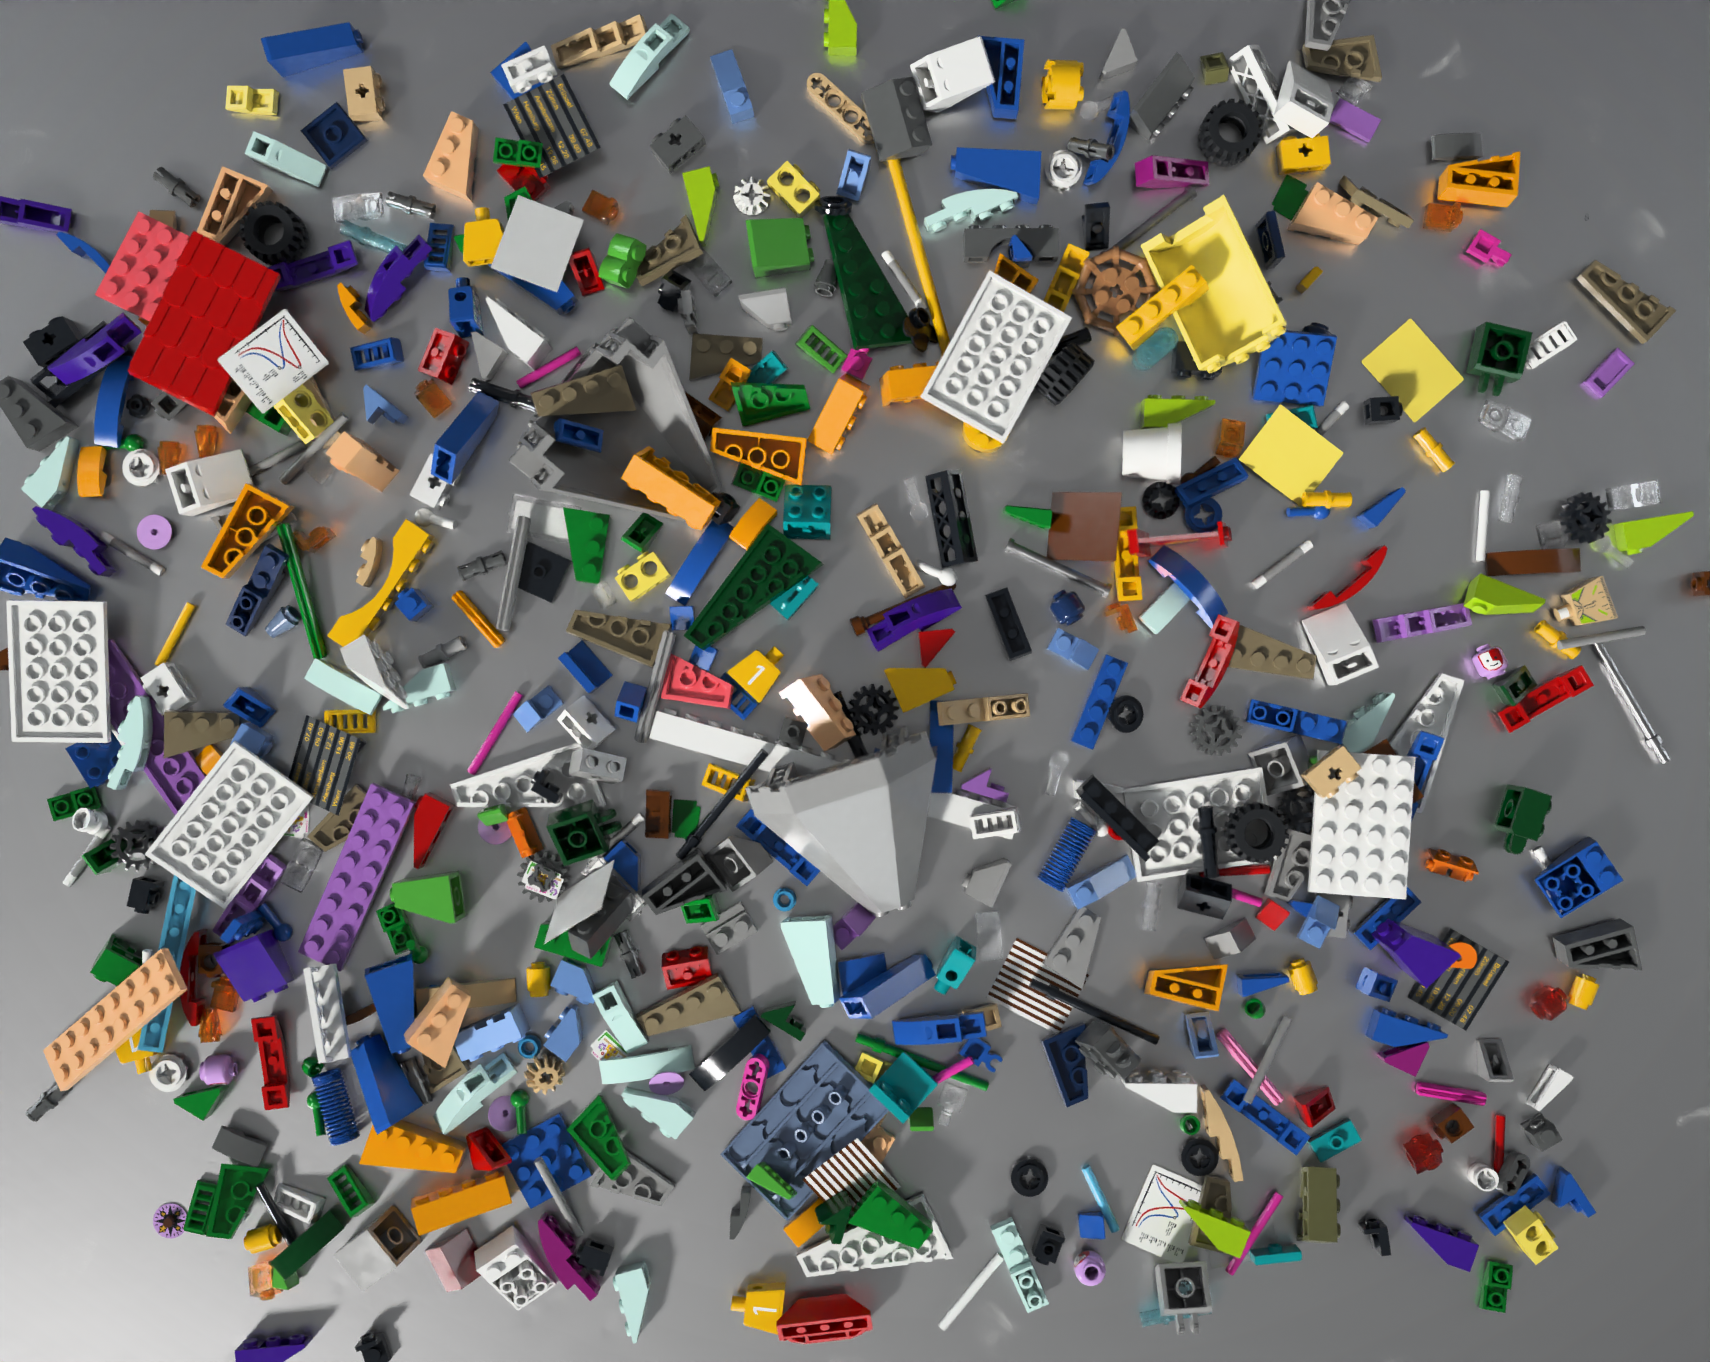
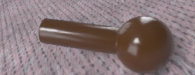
M1216 456L1212 457L1194 473L1188 472L1181 477L1180 484L1215 468L1221 462Z

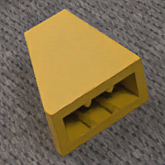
M888 668L884 670L903 713L955 690L953 685L957 684L952 671L947 672L945 668Z

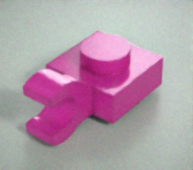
M1482 229L1477 232L1466 250L1467 253L1485 263L1491 258L1494 263L1501 267L1512 256L1509 252L1498 247L1501 240Z
M851 348L841 370L863 380L873 358L867 356L870 348L859 349L858 351Z

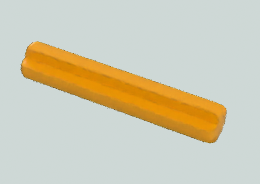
M461 590L453 594L452 600L495 648L500 647L505 642V638Z

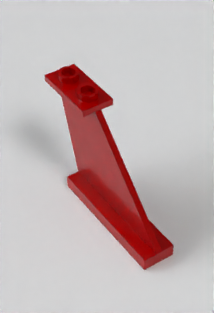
M1223 521L1217 522L1218 531L1158 537H1149L1147 532L1139 529L1127 530L1129 553L1138 557L1151 556L1150 547L1219 539L1220 546L1229 547L1228 541H1232L1231 528L1226 526V523Z

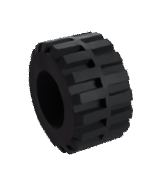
M1235 98L1229 99L1227 103L1223 100L1217 106L1214 105L1207 113L1199 129L1201 132L1198 135V141H1202L1200 144L1201 150L1206 149L1204 155L1207 158L1209 156L1213 157L1212 162L1217 163L1219 160L1222 161L1221 165L1226 166L1228 162L1231 163V166L1236 165L1238 161L1242 162L1250 156L1258 145L1259 138L1263 132V129H1260L1262 119L1257 120L1259 113L1257 110L1254 112L1251 110L1253 106L1250 103L1246 106L1244 105V100L1241 99L1237 103H1235ZM1225 122L1235 124L1241 131L1242 141L1231 143L1224 140L1219 133L1218 125Z
M266 201V205L259 202L256 204V209L253 207L249 208L250 214L248 216L244 214L242 218L245 220V223L240 224V229L244 231V233L240 234V237L245 241L243 245L252 255L266 264L275 265L282 262L286 263V261L294 262L296 261L294 259L296 255L300 257L303 254L300 250L301 248H306L307 244L303 240L307 239V233L303 231L306 227L298 215L279 202L274 204L272 201ZM275 223H282L284 227L282 238L275 244L266 245L264 235L268 227Z
M1071 342L1045 368L1034 388L1054 406L1058 405L1090 371L1095 360L1076 343Z
M1258 802L1244 803V806L1236 807V811L1228 816L1230 818L1229 822H1225L1224 825L1227 827V831H1224V837H1227L1228 841L1226 843L1227 846L1231 847V851L1246 861L1259 864L1265 863V861H1273L1274 856L1279 857L1282 854L1280 850L1282 848L1286 849L1285 839H1289V834L1286 833V829H1289V827L1283 821L1285 820L1284 816L1279 814L1277 809ZM1262 819L1268 828L1267 838L1262 844L1251 846L1245 839V829L1251 821Z

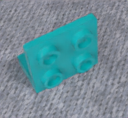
M785 485L783 533L787 538L830 540L832 493L830 485Z
M807 576L769 604L789 621L819 587V584Z
M903 1052L868 1091L904 1124L915 1109L937 1087L938 1083L906 1052Z

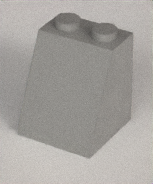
M392 1205L350 1239L334 1256L362 1291H365L395 1269L423 1240L398 1209Z

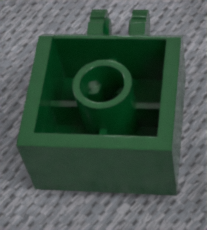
M1485 322L1476 327L1466 373L1480 376L1478 392L1484 393L1488 387L1489 379H1494L1492 395L1499 396L1504 382L1513 383L1520 380L1523 375L1533 332Z
M1507 784L1495 821L1497 830L1507 833L1503 846L1506 852L1516 855L1521 854L1526 846L1527 839L1538 841V838L1542 836L1545 828L1543 824L1545 817L1552 807L1551 795L1526 787Z
M592 799L549 814L546 827L564 866L603 854L609 850V834L620 830L622 825L620 821H614L605 825L603 822L617 815L615 809L598 812Z

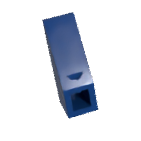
M1384 1007L1382 1011L1373 1010L1366 1036L1371 1040L1393 1047L1448 1037V1034L1441 1031V1026L1427 1022V1025L1418 1023L1419 1019L1409 1015H1405L1404 1018L1396 1016L1397 1012Z

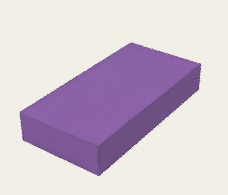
M1341 98L1337 101L1330 118L1331 124L1366 142L1371 140L1381 119Z
M1616 348L1585 379L1583 384L1600 399L1635 363L1619 348Z

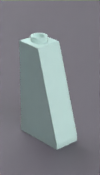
M832 915L787 917L780 923L781 929L811 1004L820 1005L821 1008L834 1006L841 996Z

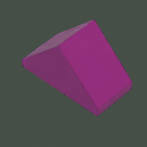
M1428 1042L1393 1047L1379 1052L1377 1055L1385 1063L1416 1077L1430 1046Z

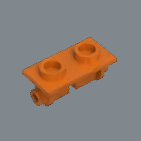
M523 807L509 813V819L506 822L521 857L525 858L543 850V845L527 808Z
M1429 848L1431 860H1426L1425 868H1428L1430 872L1445 876L1448 869H1451L1449 877L1463 882L1472 881L1474 874L1479 873L1472 859L1466 856L1457 857L1451 855L1443 849H1438L1437 851Z

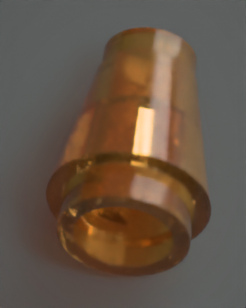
M196 425L194 434L199 458L215 454L219 432L216 431V426Z
M159 441L157 450L162 469L161 474L167 475L165 469L179 464L182 448H179L180 442Z
M217 1008L202 1009L198 1033L200 1043L220 1041V1035L223 1034Z

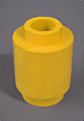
M1304 958L1292 961L1288 971L1295 990L1300 995H1307L1318 990V981L1311 962L1305 961Z
M533 962L531 967L526 968L527 991H530V997L548 996L551 989L550 966H545V962Z
M1583 973L1581 977L1576 976L1568 994V997H1570L1568 1003L1585 1010L1588 1009L1589 1005L1592 1006L1600 986L1595 983L1596 978Z
M272 1224L248 1230L244 1237V1246L252 1254L274 1248L282 1242V1235L277 1226Z

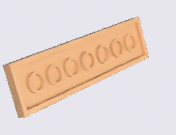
M169 948L160 949L43 1050L60 1091L69 1090L187 990Z

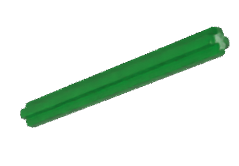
M282 523L277 525L276 528L283 552L290 555L287 566L313 658L322 659L327 657L291 525L289 523Z

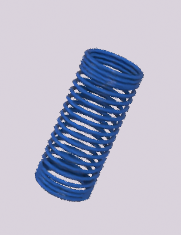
M1071 817L1070 821H1068V824L1071 826L1066 825L1071 831L1064 829L1068 834L1062 833L1068 839L1060 836L1065 842L1058 840L1062 845L1056 843V846L1062 850L1053 847L1059 853L1051 851L1061 859L1050 854V857L1056 861L1047 858L1053 864L1045 862L1055 870L1043 865L1044 868L1052 873L1041 869L1043 872H1039L1040 874L1037 876L1038 879L1061 892H1064L1063 890L1066 888L1065 883H1069L1067 879H1071L1070 876H1073L1071 873L1075 872L1073 868L1076 869V865H1079L1077 862L1081 861L1079 857L1082 858V854H1085V851H1083L1087 850L1085 846L1088 847V843H1091V840L1088 838L1093 839L1097 833L1095 829L1074 817Z
M341 1068L328 1070L311 1078L314 1087H317L315 1091H319L316 1095H320L317 1097V1099H321L318 1103H322L319 1107H323L320 1111H324L322 1115H326L323 1119L325 1120V1127H329L326 1131L329 1132L327 1135L330 1136L328 1139L331 1146L344 1144L360 1136L359 1129H357L358 1126L356 1125L357 1122L355 1121L356 1118L354 1117L355 1114L352 1113L349 1094L346 1093L348 1090L345 1089L347 1086L344 1085L345 1082L343 1081Z

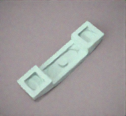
M692 1045L668 1048L666 1051L625 1058L620 1056L599 1060L603 1084L651 1079L662 1072L680 1073L695 1069Z

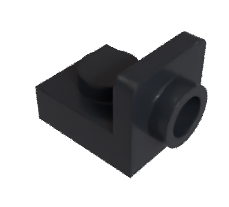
M543 769L541 772L537 771L531 780V783L534 784L531 790L554 804L559 803L563 797V794L559 792L560 788L550 782L544 784L550 771L548 769Z
M1368 1218L1365 1219V1222L1358 1223L1359 1229L1363 1234H1370L1373 1249H1376L1381 1256L1391 1255L1388 1228L1382 1220Z
M369 1332L361 1336L360 1341L355 1346L356 1352L361 1351L365 1362H389L392 1358L383 1332L377 1334Z

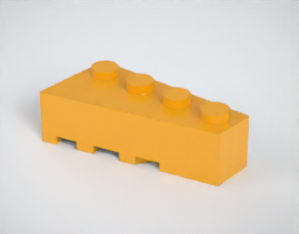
M712 427L711 452L802 486L807 438Z
M648 446L634 454L621 477L630 488L640 490L646 494L650 501L665 506L670 514L685 519L686 523L694 529L702 530L709 524L721 503L719 499L701 485L689 483L688 475L683 471L671 469V462L664 457L660 459L653 455L655 450L652 447Z
M246 483L201 568L222 579H229L295 507L252 484Z
M401 1119L378 1135L372 1125L359 1164L456 1173L463 1164L468 1144L467 1142Z

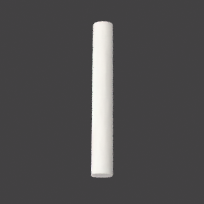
M1487 490L1480 491L1476 561L1486 560L1490 491Z

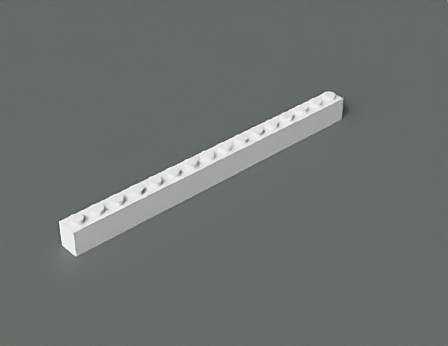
M665 707L663 711L659 710L656 712L649 737L747 766L758 752L763 749L769 755L758 769L770 772L773 768L794 762L797 770L794 778L851 760L844 758L843 762L834 760L835 755L826 752L816 755L812 753L811 748L799 746L798 749L789 747L790 743L776 739L775 743L767 741V736L754 733L753 737L745 735V730L731 726V730L721 728L722 723L711 720L708 721V724L699 722L700 717L686 714V717L677 716L676 710ZM956 790V793H931L927 816L971 828L970 815L1015 806L1004 802L1001 803V806L992 804L993 799L979 796L977 800L970 798V793ZM1007 815L1009 827L1013 826L1011 815ZM999 816L997 818L999 823V829L1003 828L1002 818L1001 816ZM988 818L989 828L994 830L992 818ZM979 819L980 831L984 832L983 821ZM1014 833L998 836L1012 840Z

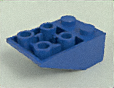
M1587 837L1569 848L1534 878L1560 918L1623 881L1598 842L1591 837Z

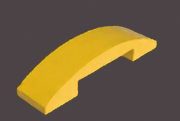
M1136 506L1121 507L1117 555L1116 561H1114L1118 602L1143 600L1138 556L1129 553L1127 530L1138 529Z

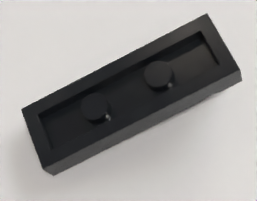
M1006 587L985 595L1009 660L1012 661L1031 654V647L1008 588Z

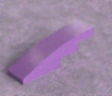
M1464 603L1374 619L1373 625L1376 642L1471 626L1470 610L1463 606Z
M269 853L239 893L229 903L212 931L221 937L234 918L258 910L257 908L266 900L288 866Z

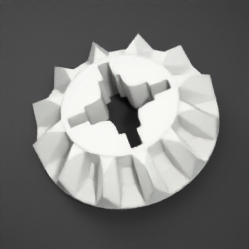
M1068 150L1054 152L1045 163L1046 179L1051 182L1052 186H1057L1061 189L1073 186L1079 180L1082 173L1080 159ZM1064 161L1065 168L1069 169L1070 172L1067 171L1062 178L1061 172L1057 171L1056 168H1060Z
M751 176L750 178L742 179L735 186L733 197L735 205L741 212L748 215H757L769 206L771 193L768 185L762 179ZM751 187H753L755 194H759V196L754 198L753 205H751L749 197L744 196L750 193Z
M137 449L127 454L123 461L122 470L125 478L130 483L137 486H147L154 483L157 476L161 475L159 472L161 464L158 461L157 455L151 451ZM141 462L150 466L144 470V474L141 471L134 470L141 466Z
M164 1054L158 1057L151 1065L152 1070L149 1071L152 1084L164 1092H172L184 1085L188 1077V1066H185L183 1058H178L175 1054ZM168 1067L170 1070H177L172 1075V1078L169 1075L161 1074L168 1070Z

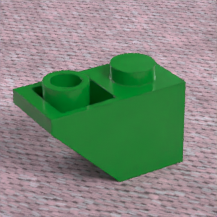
M251 402L246 413L286 436L289 435L292 429L274 407L265 413H261L255 404Z

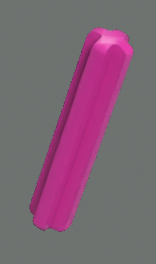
M1417 1082L1416 1093L1420 1096L1480 1106L1486 1104L1487 1096L1483 1092L1425 1082Z

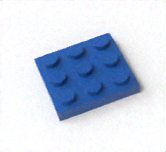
M1286 330L1284 334L1270 342V348L1260 352L1252 398L1254 400L1324 406L1337 336L1333 334Z
M561 1112L527 1130V1134L517 1135L501 1144L512 1159V1162L507 1164V1167L530 1209L553 1197L534 1164L536 1158H543L561 1192L593 1175V1171L578 1143L566 1130L568 1125Z

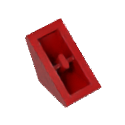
M590 248L573 252L569 263L582 296L605 289L602 278L599 277V269L594 254Z
M953 629L918 632L921 666L926 668L953 636L955 633Z
M1329 1087L1319 1088L1293 1097L1300 1119L1308 1127H1314L1336 1109Z
M487 1127L467 1134L466 1140L474 1170L493 1171L512 1162L511 1157Z

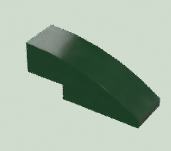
M329 1210L276 1256L270 1264L286 1280L345 1227Z

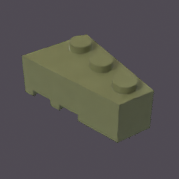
M1311 1166L1302 1168L1300 1198H1303V1212H1299L1298 1219L1303 1220L1302 1234H1297V1241L1336 1243L1337 1238L1340 1237L1341 1228L1340 1224L1337 1223V1213L1340 1212V1200L1337 1199L1340 1177L1336 1173V1168Z

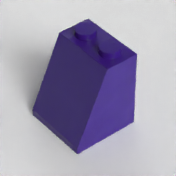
M1389 918L1381 923L1371 934L1402 971L1426 989L1461 957L1457 951L1434 935Z
M273 928L213 953L243 1002L250 999L253 1002H257L267 997L266 992L274 990L275 993L289 988L287 983L295 980L281 946L273 935Z

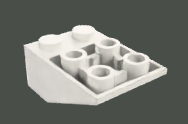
M981 36L929 54L910 65L923 110L940 113L995 82Z
M1290 60L1286 68L1273 117L1313 138L1330 122L1334 107L1330 85L1326 80Z
M487 296L486 302L508 349L532 369H538L552 350L548 345L550 340L537 328L534 327L531 330V325L516 312L512 316V311L498 298L493 301Z
M242 449L187 461L165 469L179 514L195 516L235 502L246 483L253 485Z
M1346 603L1301 620L1328 685H1337L1379 668L1369 642Z
M363 635L340 649L346 666L370 688L402 708H409L405 700L408 697L407 693L398 682L401 680L400 676L391 665L394 661L387 651L383 652L381 650V647L375 640L371 641L366 635Z
M1133 1070L1125 1080L1121 1079L1125 1087L1173 1113H1197V1083L1184 1070H1172V1073H1163L1161 1070H1149L1148 1073H1139V1070Z
M513 1225L474 1251L476 1271L518 1311L556 1285V1281L528 1240Z

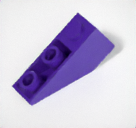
M1405 1215L1404 1219L1448 1265L1468 1272L1471 1271L1479 1247L1472 1239L1473 1236L1461 1230H1458V1233L1452 1232L1448 1226L1441 1223H1436V1225L1429 1224L1427 1219L1418 1215H1414L1413 1218Z
M295 1334L289 1338L272 1336L266 1340L257 1341V1338H249L244 1340L235 1350L236 1362H284L303 1350L312 1340V1336H304V1334Z

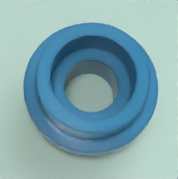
M780 888L773 896V903L778 910L789 911L796 904V895L789 888ZM787 895L789 902L782 903L780 900L781 896Z
M526 1035L518 1043L519 1053L528 1059L537 1056L542 1048L540 1039L535 1035ZM528 1042L534 1045L533 1050H529L526 1047Z

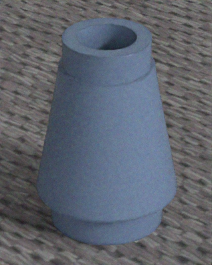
M290 605L281 607L265 627V631L269 636L275 638L297 626L301 616Z

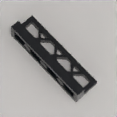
M102 321L79 341L83 338L88 341L108 324ZM127 345L124 346L125 352L128 351ZM57 357L30 380L32 384L46 395L48 403L56 408L116 359L87 377L67 385L56 377V382L47 388L40 381L46 376H55L47 367L59 358Z
M961 469L945 470L925 476L942 568L978 561ZM941 478L942 488L940 492L935 488L934 479ZM941 501H943L946 504V512L944 515L940 512L939 509ZM946 524L950 527L951 531L948 538L944 535L943 531ZM950 547L955 552L956 560L949 561L948 550Z
M1092 774L1076 790L1077 794L1146 862L1151 857L1148 852L1159 840Z

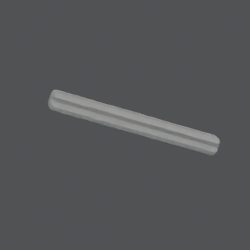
M518 516L496 624V628L502 631H509L511 627L531 519L525 516Z
M664 630L634 737L635 741L639 743H646L648 740L676 634L672 631Z

